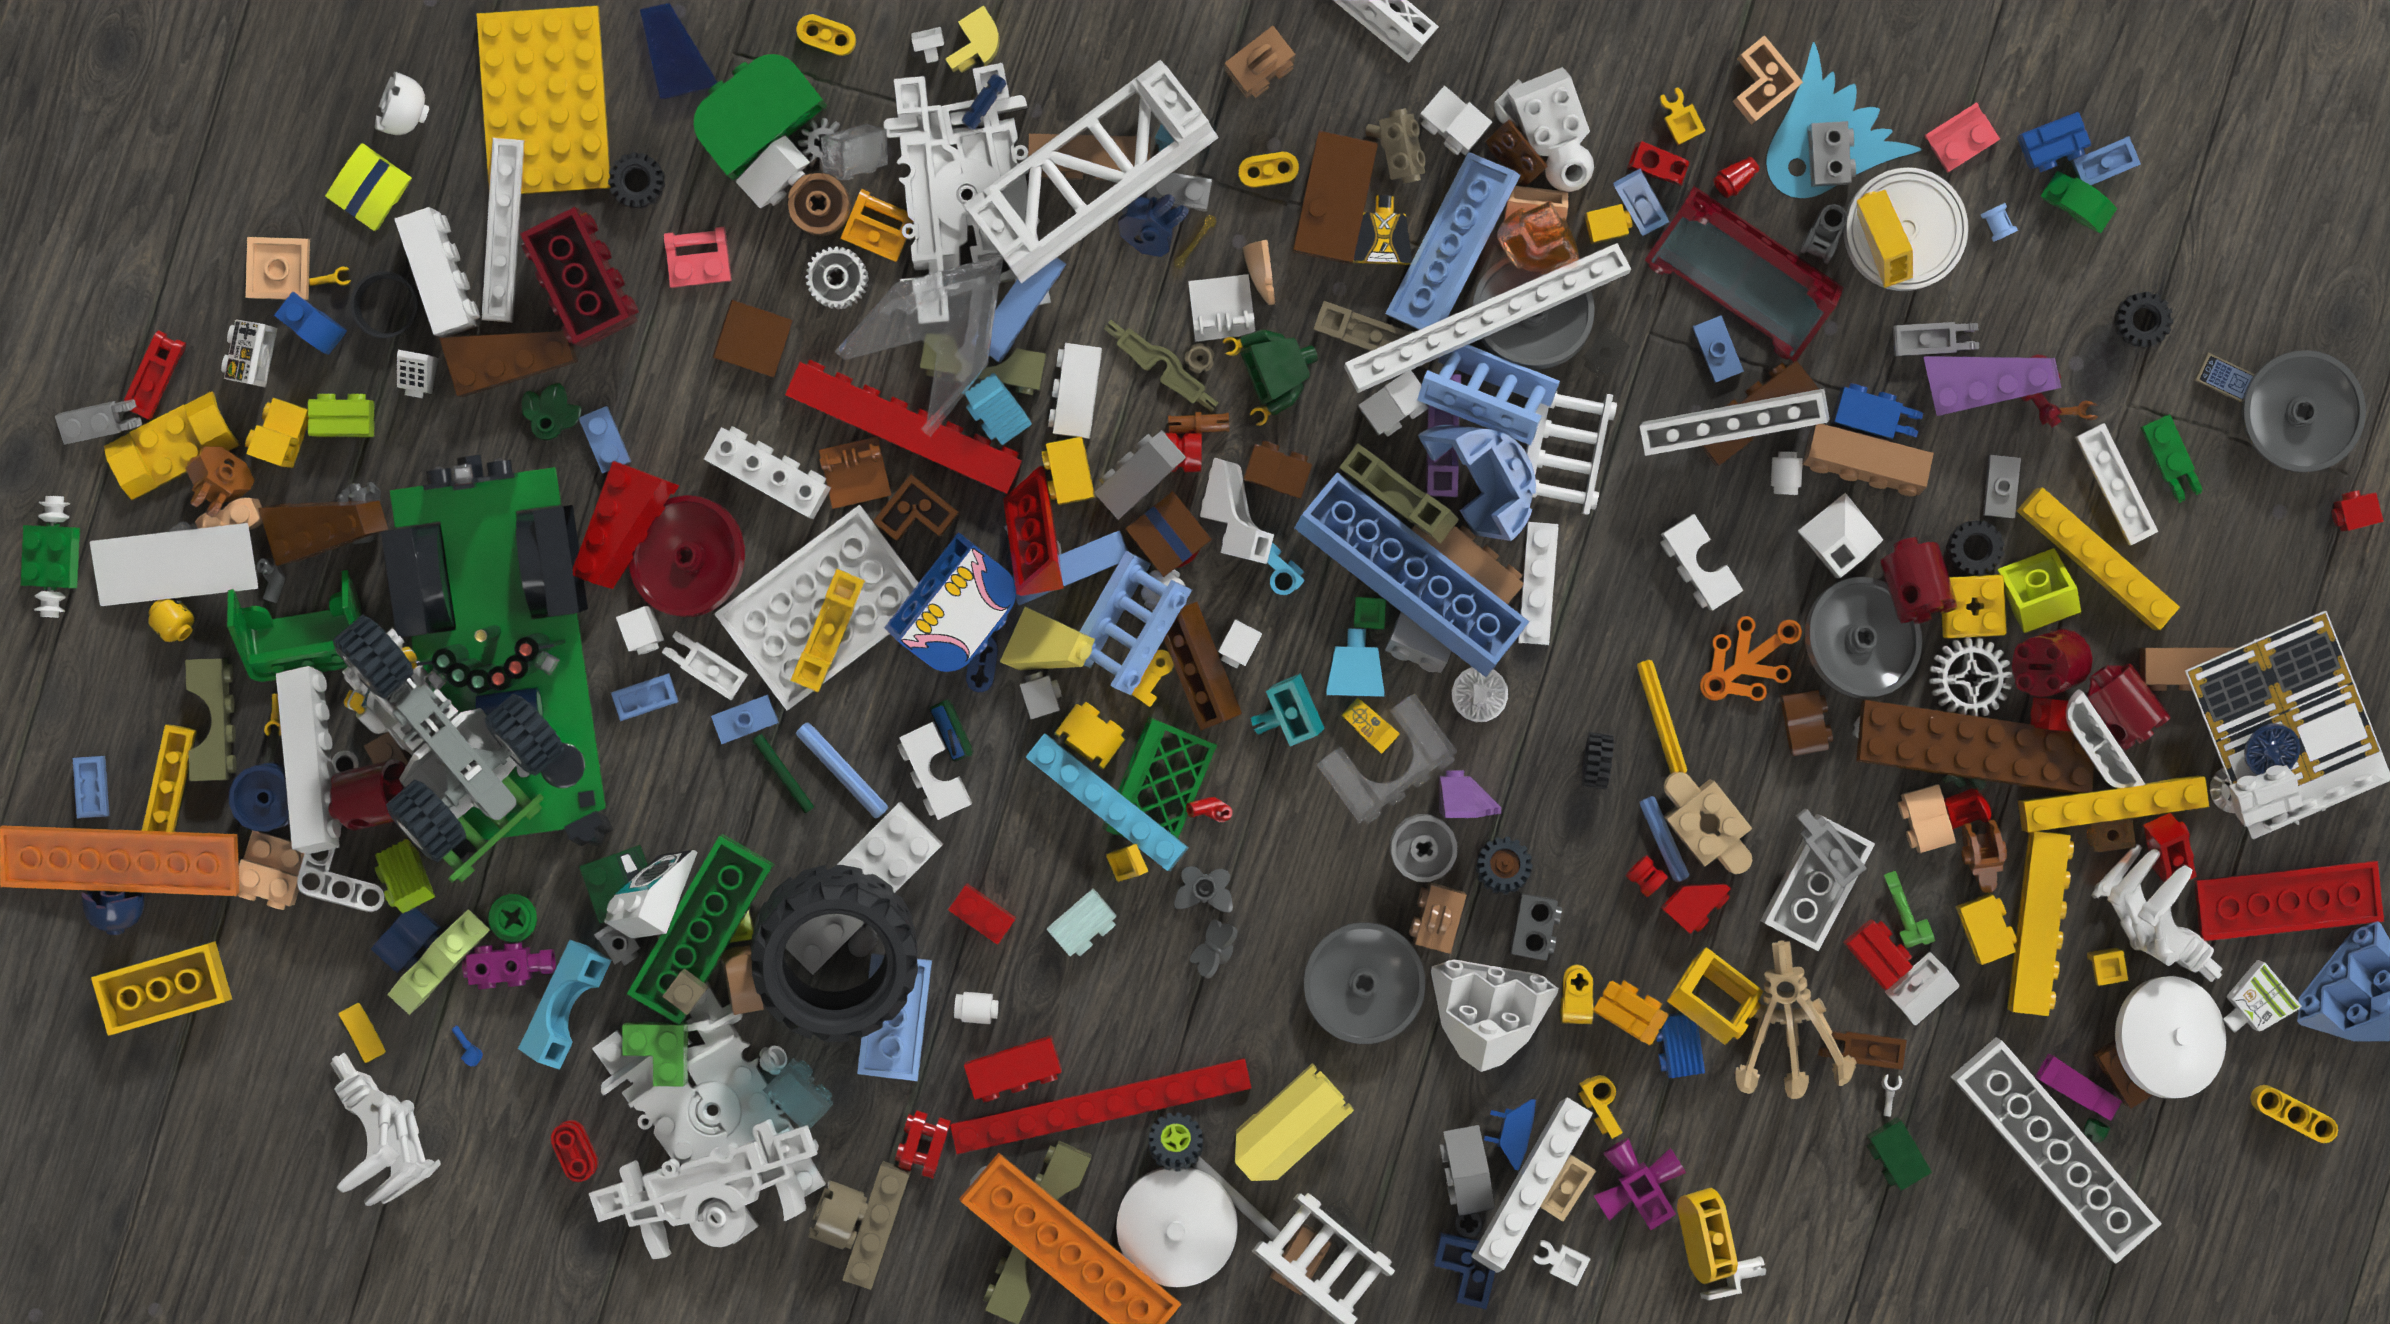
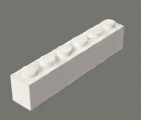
M1824 389L1645 421L1640 425L1645 456L1823 424L1827 423L1830 418Z
M310 666L276 673L292 849L307 855L338 848L341 828L337 819H333L328 810L329 803L331 802V777L335 774V768L331 762L330 754L332 738L328 733L327 720L330 713L325 702L326 679L323 672Z
M1568 1097L1559 1102L1474 1250L1472 1258L1496 1273L1505 1269L1593 1114L1591 1111Z

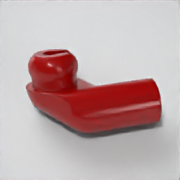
M1208 797L1186 804V812L1191 818L1204 814L1217 822H1225L1233 814L1232 808L1215 797Z

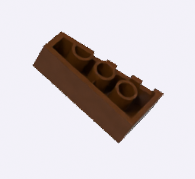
M563 331L439 338L456 394L462 398L578 362L573 343L568 342Z
M1798 361L1792 362L1787 366L1782 362L1769 372L1771 378L1761 384L1758 380L1744 391L1747 394L1746 398L1739 403L1734 399L1726 406L1819 390V388ZM1755 436L1702 445L1700 447L1714 465L1719 466L1750 443Z
M380 500L298 504L281 503L258 508L276 566L302 561L388 530Z

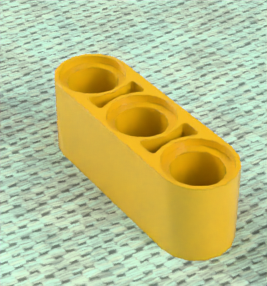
M2260 1085L2252 1091L2250 1096L2251 1104L2256 1110L2321 1143H2329L2337 1136L2338 1125L2331 1117L2271 1086ZM2271 1092L2274 1099L2273 1103L2269 1107L2264 1108L2261 1104L2262 1096ZM2298 1106L2300 1116L2297 1120L2290 1122L2288 1112L2291 1108ZM2325 1120L2327 1129L2324 1134L2317 1136L2315 1126L2318 1122Z

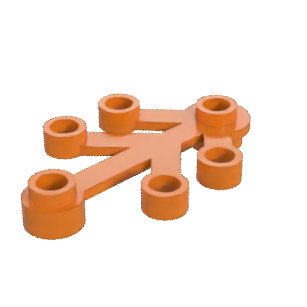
M1749 616L1739 618L1736 623L1739 634L1734 664L1724 671L1725 655L1731 646V640L1725 634L1716 635L1712 640V647L1714 648L1712 669L1700 681L1702 694L1707 699L1714 701L1725 698L1727 694L1748 696L1754 701H1761L1767 695V689L1763 684L1753 683L1749 686L1731 681L1741 674L1771 678L1778 683L1789 681L1791 670L1787 666L1778 665L1772 667L1756 663L1783 643H1796L1802 635L1799 623L1794 620L1782 621L1777 626L1776 634L1748 653L1751 633L1755 630L1756 624ZM1745 619L1751 622V628L1748 631L1741 629V622ZM1786 626L1792 627L1794 631L1793 635L1789 638L1783 635V629ZM1720 637L1725 638L1727 641L1724 649H1719L1716 645V641ZM1780 668H1784L1787 672V676L1783 680L1778 679L1776 676V672ZM1716 679L1720 682V688L1717 691H1712L1709 685L1712 680ZM1756 686L1761 687L1763 691L1762 695L1758 698L1752 695V689Z

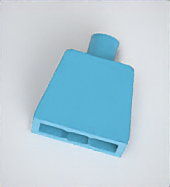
M1348 629L1347 647L1335 646L1326 695L1384 697L1379 651L1377 647H1365L1366 629Z

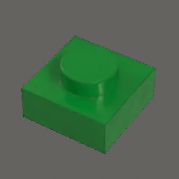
M1355 597L1354 627L1384 629L1386 599Z

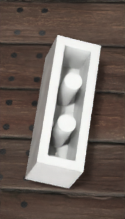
M1065 343V349L1058 350L1056 367H1061L1062 371L1060 380H1054L1052 397H1057L1058 400L1056 410H1050L1048 427L1054 428L1053 434L1090 439L1102 348Z

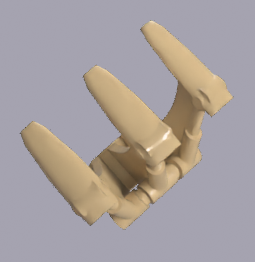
M1783 940L1778 941V943H1772L1775 969L1767 970L1764 974L1767 981L1764 983L1766 993L1763 995V999L1767 1005L1761 1004V1007L1754 1016V1018L1758 1019L1752 1038L1754 1042L1746 1066L1741 1064L1740 1067H1736L1734 1073L1737 1087L1741 1092L1747 1094L1754 1092L1760 1074H1757L1758 1070L1754 1069L1761 1044L1764 1043L1770 1023L1780 1022L1781 1025L1786 1027L1787 1046L1790 1047L1792 1073H1787V1077H1784L1787 1096L1791 1099L1803 1097L1808 1088L1809 1075L1799 1070L1797 1023H1802V1020L1805 1019L1812 1021L1835 1061L1832 1064V1071L1836 1085L1843 1086L1851 1080L1857 1062L1854 1057L1851 1058L1849 1055L1846 1057L1842 1056L1831 1035L1832 1030L1823 1015L1826 1012V1008L1821 999L1818 998L1811 1001V992L1806 988L1807 979L1803 977L1804 969L1802 967H1793L1790 941L1784 942ZM1781 982H1790L1794 989L1790 992H1782L1778 985ZM1797 1000L1801 1008L1793 1009L1792 1003ZM1776 1003L1784 1004L1785 1009H1775Z

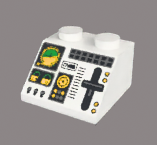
M236 319L235 325H231L228 331L227 342L231 343L229 355H225L222 361L221 371L225 373L224 379L266 387L277 328Z

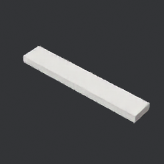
M493 138L482 306V320L512 323L514 318L525 140Z

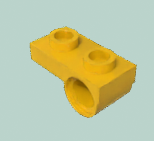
M1598 1075L1591 1079L1589 1077L1579 1083L1583 1091L1578 1094L1587 1109L1593 1106L1598 1117L1594 1121L1602 1135L1608 1132L1613 1139L1622 1134V1130L1607 1107L1616 1096V1088L1610 1079ZM1598 1083H1606L1609 1086V1092L1604 1098H1596L1593 1095V1089Z

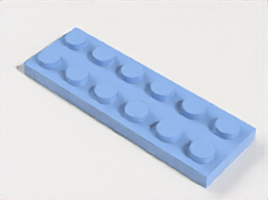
M1468 152L1385 314L1418 330L1449 316L1521 175L1511 169Z

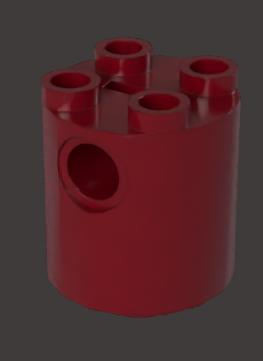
M1917 537L1903 539L1893 545L1895 549L1893 553L1880 560L1895 612L1901 624L1914 621V624H1921L1931 620V614L1940 611V614H1944L1958 608L1938 543L1926 542L1919 544Z
M2060 629L2029 638L2016 646L2012 660L2015 684L2019 690L2038 697L2051 696L2077 687L2084 682L2091 672L2093 658L2089 645L2075 631Z
M2131 664L2124 666L2106 665L2089 677L2090 688L2085 695L2123 752L2136 743L2135 740L2140 744L2149 739L2154 734L2152 730L2154 726L2158 728L2171 718Z
M391 759L333 774L331 777V802L328 806L329 814L333 819H338L341 824L351 830L394 822L388 813L386 804L405 788L399 778L406 765L400 760Z

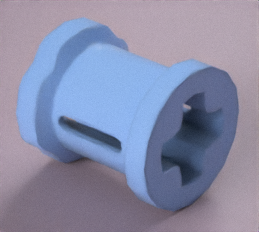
M2006 203L1980 214L1982 219H1986L1993 233V242L2018 231L2016 226H2012L2005 211L2007 208Z

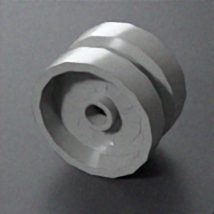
M1416 814L1405 818L1395 827L1390 838L1389 852L1394 865L1404 876L1416 882H1431L1442 878L1451 870L1457 858V842L1453 831L1443 820L1429 814ZM1420 842L1423 844L1427 843L1429 846L1428 851L1420 853L1417 845Z

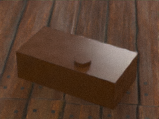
M1324 131L1318 132L1293 253L1349 265L1353 264L1378 143Z

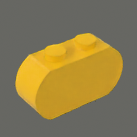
M1706 1188L1681 1196L1677 1202V1211L1689 1266L1694 1276L1701 1283L1707 1284L1734 1275L1737 1272L1738 1262L1726 1206L1719 1193L1713 1188Z

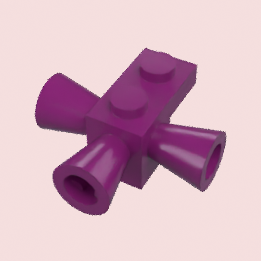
M1629 1138L1617 1142L1603 1153L1622 1174L1618 1177L1622 1185L1593 1195L1609 1221L1631 1201H1633L1650 1230L1676 1215L1658 1185L1686 1174L1671 1148L1649 1168L1644 1162L1638 1164Z

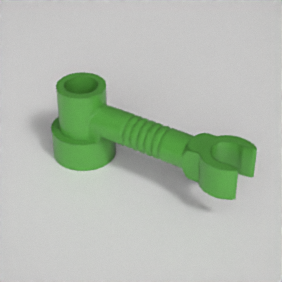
M1896 871L1885 874L1884 877L1905 930L1900 932L1905 948L1907 949L1921 943L1927 945L1935 942L1927 919L1915 923Z

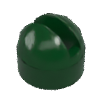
M2088 1118L2083 1133L2088 1140L2092 1138V1143L2096 1144L2104 1141L2110 1131V1127L2099 1120Z

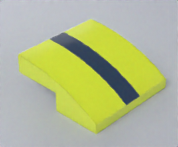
M362 143L347 161L325 197L370 229L376 231L380 228L392 206L399 201L412 178Z

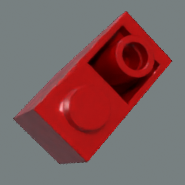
M1725 883L1680 885L1660 908L1690 934L1694 930L1699 932L1710 920L1707 915L1714 907L1718 910L1727 902L1730 897L1727 893L1731 888Z

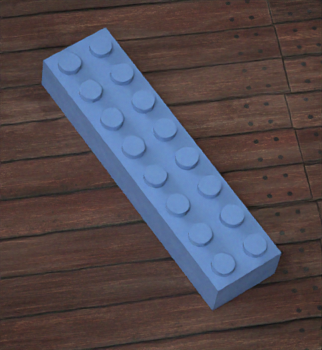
M1338 472L1303 512L1294 529L1485 677L1489 675L1529 623L1526 618Z

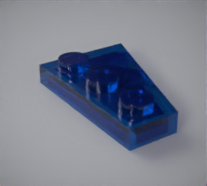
M670 3L640 9L661 100L707 90L718 82Z

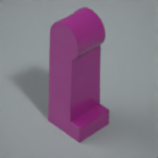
M2049 1053L2034 1076L2110 1121L2122 1103L2120 1099Z

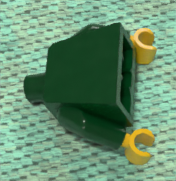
M1264 329L1242 335L1241 339L1238 340L1233 337H1227L1222 342L1224 344L1231 341L1235 342V349L1225 354L1235 356L1240 352L1261 405L1267 403V407H1255L1250 415L1256 411L1264 413V420L1256 424L1259 426L1267 422L1269 415L1275 416L1294 405L1304 390L1303 381L1310 377L1307 365L1313 364L1318 360L1316 350L1312 345L1300 349L1295 338L1286 339L1281 333Z

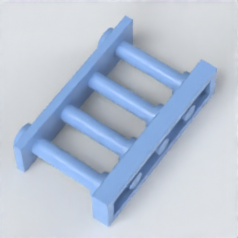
M1470 345L1439 357L1438 363L1444 365L1439 375L1427 371L1421 385L1418 401L1488 429L1503 432L1513 439L1529 445L1532 444L1542 417L1535 412L1540 403L1551 407L1560 382ZM1455 369L1472 376L1467 386L1450 379ZM1483 381L1500 387L1496 397L1478 391ZM1512 392L1529 398L1524 408L1507 402Z
M1126 551L1079 632L1095 639L1091 654L1086 659L1084 666L1091 668L1094 662L1115 675L1110 686L1132 695L1178 613L1185 606L1192 590L1173 580L1170 581L1168 586L1164 585L1146 573L1151 563ZM1139 584H1142L1161 597L1153 612H1150L1131 599ZM1124 610L1146 623L1137 639L1116 626ZM1109 636L1130 649L1122 665L1101 652Z

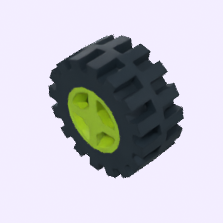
M1177 1112L1176 1116H1172V1113H1168L1166 1118L1163 1119L1161 1116L1157 1119V1123L1152 1125L1151 1132H1149V1150L1153 1160L1155 1159L1156 1164L1160 1167L1164 1165L1165 1169L1169 1171L1171 1168H1175V1171H1181L1180 1168L1182 1167L1186 1170L1190 1168V1164H1195L1198 1161V1157L1202 1154V1130L1199 1129V1124L1196 1120L1193 1122L1189 1115L1183 1117L1182 1113Z

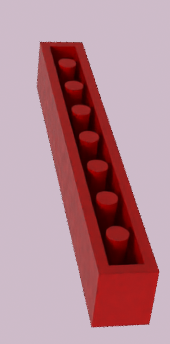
M810 359L807 365L799 362L786 391V396L1009 494L1023 463L1022 460L1017 459L1018 452L1002 446L1001 451L990 447L991 440L976 433L973 439L963 435L964 428L947 421L945 426L934 422L935 415L919 409L918 414L907 410L908 403L893 396L890 402L880 398L881 391L864 384L862 389L851 385L853 379L844 374L836 372L835 377L824 373L825 366Z

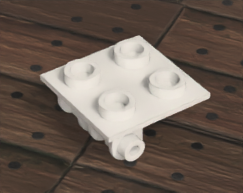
M1249 274L1188 281L1195 342L1240 337L1255 332Z

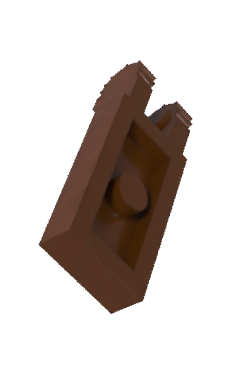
M1832 1031L1831 1035L1834 1040L1844 1041L1843 1050L1840 1051L1843 1057L1847 1055L1851 1058L1854 1057L1857 1064L1903 1070L1906 1039L1845 1031V1033ZM1828 1048L1819 1049L1818 1056L1833 1058Z

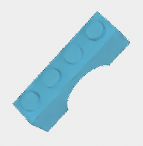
M569 940L518 1049L538 1063L560 1069L573 1043L568 1030L572 1006L584 991L590 988H599L612 960L590 946Z

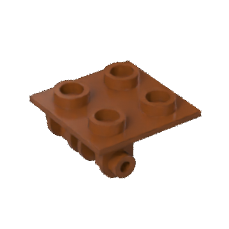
M878 436L819 450L821 468L824 470L825 478H827V486L831 487L829 496L832 509L891 496Z

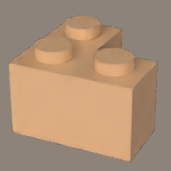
M1765 35L1737 58L1754 79L1755 83L1732 102L1752 125L1803 83Z

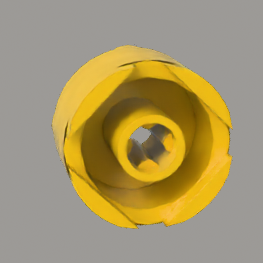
M1085 702L1082 706L1076 704L1056 730L1055 735L1060 737L1063 733L1067 736L1064 743L1091 763L1095 758L1101 761L1098 767L1104 769L1125 741L1121 736L1124 730L1111 720L1106 724L1097 716L1100 712L1089 703Z

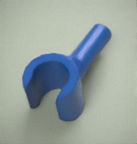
M455 1026L452 1031L466 1049L461 1059L468 1066L475 1067L482 1059L483 1053L467 1040L458 1026Z

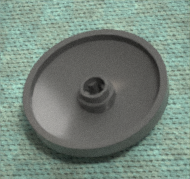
M1529 252L1509 256L1493 265L1484 274L1477 286L1473 306L1568 265V263L1555 256L1543 253ZM1588 291L1480 340L1493 355L1531 370L1558 366L1577 354L1590 335L1595 310L1592 293Z
M2294 351L2273 358L2254 374L2244 393L2241 410L2242 422L2250 444L2267 462L2287 471L2313 472L2338 463L2354 448L2364 428L2366 403L2358 380L2342 362L2330 355L2317 351Z
M1850 578L1827 588L1813 603L1805 625L1806 649L1816 672L1833 689L1850 697L1869 699L1893 692L1911 677L1920 659L1922 649L1920 624H1914V621L1901 624L1897 618L1887 584L1874 578Z
M1351 923L1330 932L1314 948L1305 968L1304 992L1311 1013L1326 1031L1347 1042L1373 1044L1398 1035L1416 1017L1424 998L1425 974L1417 952L1410 942L1397 931L1377 923Z

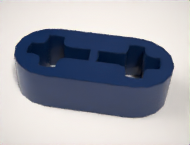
M992 637L988 638V646L993 647V652L987 653L985 662H980V653L979 655L976 654L968 663L966 682L968 687L975 692L988 690L994 682L998 644ZM979 665L985 666L984 676L989 677L988 683H983L982 687L979 688L976 687V681H973L971 677L972 675H977Z

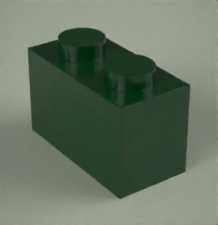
M1898 1117L1866 1135L1870 1141L1866 1147L1875 1161L1880 1159L1886 1169L1881 1172L1890 1187L1896 1185L1902 1191L1933 1173L1904 1123Z

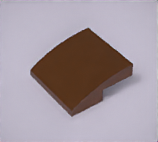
M731 300L712 357L774 377L793 320Z

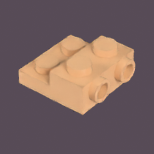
M252 830L244 859H241L239 864L240 893L238 896L255 901L257 896L268 899V906L281 910L285 909V905H295L299 892L297 879L304 853L293 850L291 840L262 831Z

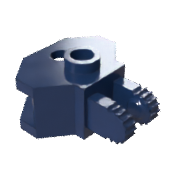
M1171 194L1162 196L1159 199L1154 196L1150 199L1138 197L1122 209L1123 215L1118 218L1120 237L1141 254L1162 257L1170 250L1173 227L1186 218L1189 209L1184 205H1180L1170 210L1175 202V198ZM1138 235H1139L1140 238H1141V241H1140V240H1137V239L1135 238V236H1138Z

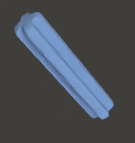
M1651 796L1643 799L1640 802V806L1673 881L1680 882L1689 877V873L1656 798Z

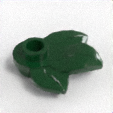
M561 383L548 386L541 396L531 391H526L523 395L521 407L523 415L531 422L532 432L540 440L549 441L556 438L561 430L573 427L581 415L582 408L580 406L567 404V393ZM543 421H550L552 423L547 429L541 427Z

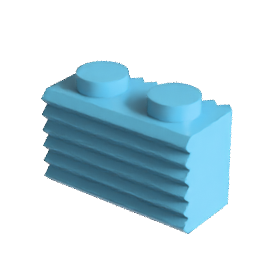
M991 373L990 377L981 380L980 384H976L975 387H971L970 391L965 393L970 402L966 408L976 421L980 418L983 420L984 424L981 426L991 440L997 438L1004 445L1032 425L1025 411L995 373Z

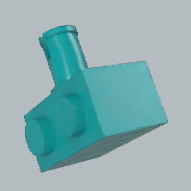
M1301 673L1273 684L1266 690L1273 709L1251 717L1252 726L1265 722L1254 729L1258 735L1281 725L1290 747L1317 736L1325 729Z

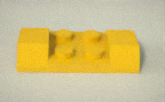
M211 391L105 445L104 450L106 459L120 487L131 500H134L187 473L185 468L192 457H198L203 447L221 446L230 451L240 446V444L225 423L217 407L215 395Z

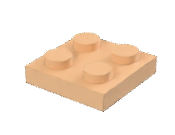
M247 237L246 298L286 300L293 291L304 300H309L310 239Z

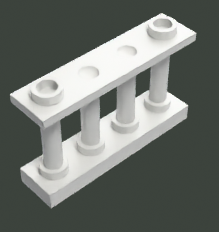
M1556 391L1551 407L1540 403L1535 413L1542 417L1532 444H1527L1526 453L1532 463L1534 474H1536L1537 467L1542 468L1544 465L1589 474L1585 492L1541 484L1539 480H1536V494H1532V497L1536 498L1539 495L1583 504L1581 514L1585 515L1590 513V509H1596L1599 492L1594 491L1607 424L1608 420H1614L1617 403L1612 402L1613 395L1606 394L1603 403L1560 395ZM1555 406L1601 415L1598 431L1595 433L1551 424V420H1546L1548 409H1554ZM1553 436L1593 444L1595 446L1592 461L1586 462L1546 454L1545 450H1541L1542 439Z
M1309 1193L1305 1196L1297 1194L1293 1200L1301 1205V1207L1273 1242L1269 1241L1266 1244L1264 1241H1261L1252 1252L1339 1324H1354L1357 1318L1352 1314L1354 1311L1353 1306L1380 1272L1386 1276H1392L1395 1272L1389 1266L1392 1262L1379 1251L1374 1254L1319 1209L1322 1204ZM1312 1214L1324 1226L1297 1261L1293 1260L1289 1263L1281 1256L1284 1253L1282 1249L1307 1217ZM1333 1233H1335L1348 1245L1320 1281L1316 1279L1315 1282H1312L1305 1276L1307 1273L1306 1268ZM1358 1252L1371 1265L1343 1300L1339 1299L1337 1302L1328 1295L1331 1291L1329 1288Z

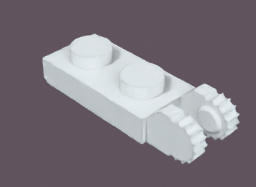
M675 631L672 637L678 643L690 648V653L686 659L672 648L665 647L662 653L680 664V668L729 700H732L748 674L699 642L695 643L680 632Z

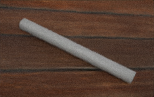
M1199 1156L1198 1161L1191 1165L1218 1181L1229 1194L1233 1204L1274 1241L1280 1231Z

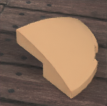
M1262 240L1248 244L1243 247V252L1251 279L1267 304L1274 305L1275 297L1272 286L1273 280L1268 241Z

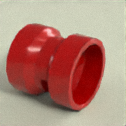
M1648 855L1642 857L1625 875L1631 882H1636L1640 886V891L1646 897L1655 892L1668 878L1662 870H1657L1653 866V861Z

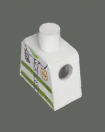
M2257 960L2227 995V999L2236 1009L2228 1014L2223 1021L2234 1033L2246 1023L2254 1030L2260 1032L2297 1011L2302 1006L2268 965Z

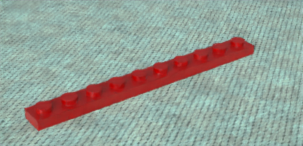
M1242 1058L951 1123L950 1127L956 1153L960 1154L1252 1089L1246 1060Z

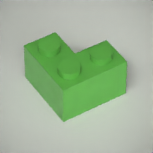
M626 1022L622 1025V1056H653V1086L684 1087L688 1083V1022H682L680 1025L675 1022Z

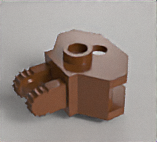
M221 446L203 447L198 457H192L185 468L194 485L192 491L195 492L190 504L198 507L204 499L208 500L211 503L206 514L212 518L219 512L224 502L240 499L251 489L255 481L247 464ZM224 461H229L232 464V466H230L229 464H225Z
M1995 820L1988 821L1986 833L1978 835L1972 832L1970 823L1964 824L1962 827L1964 847H1961L1963 864L1969 865L1982 892L1993 893L1998 885L1997 872L2003 871L2005 859H2007L2006 844L2002 841L2001 832Z

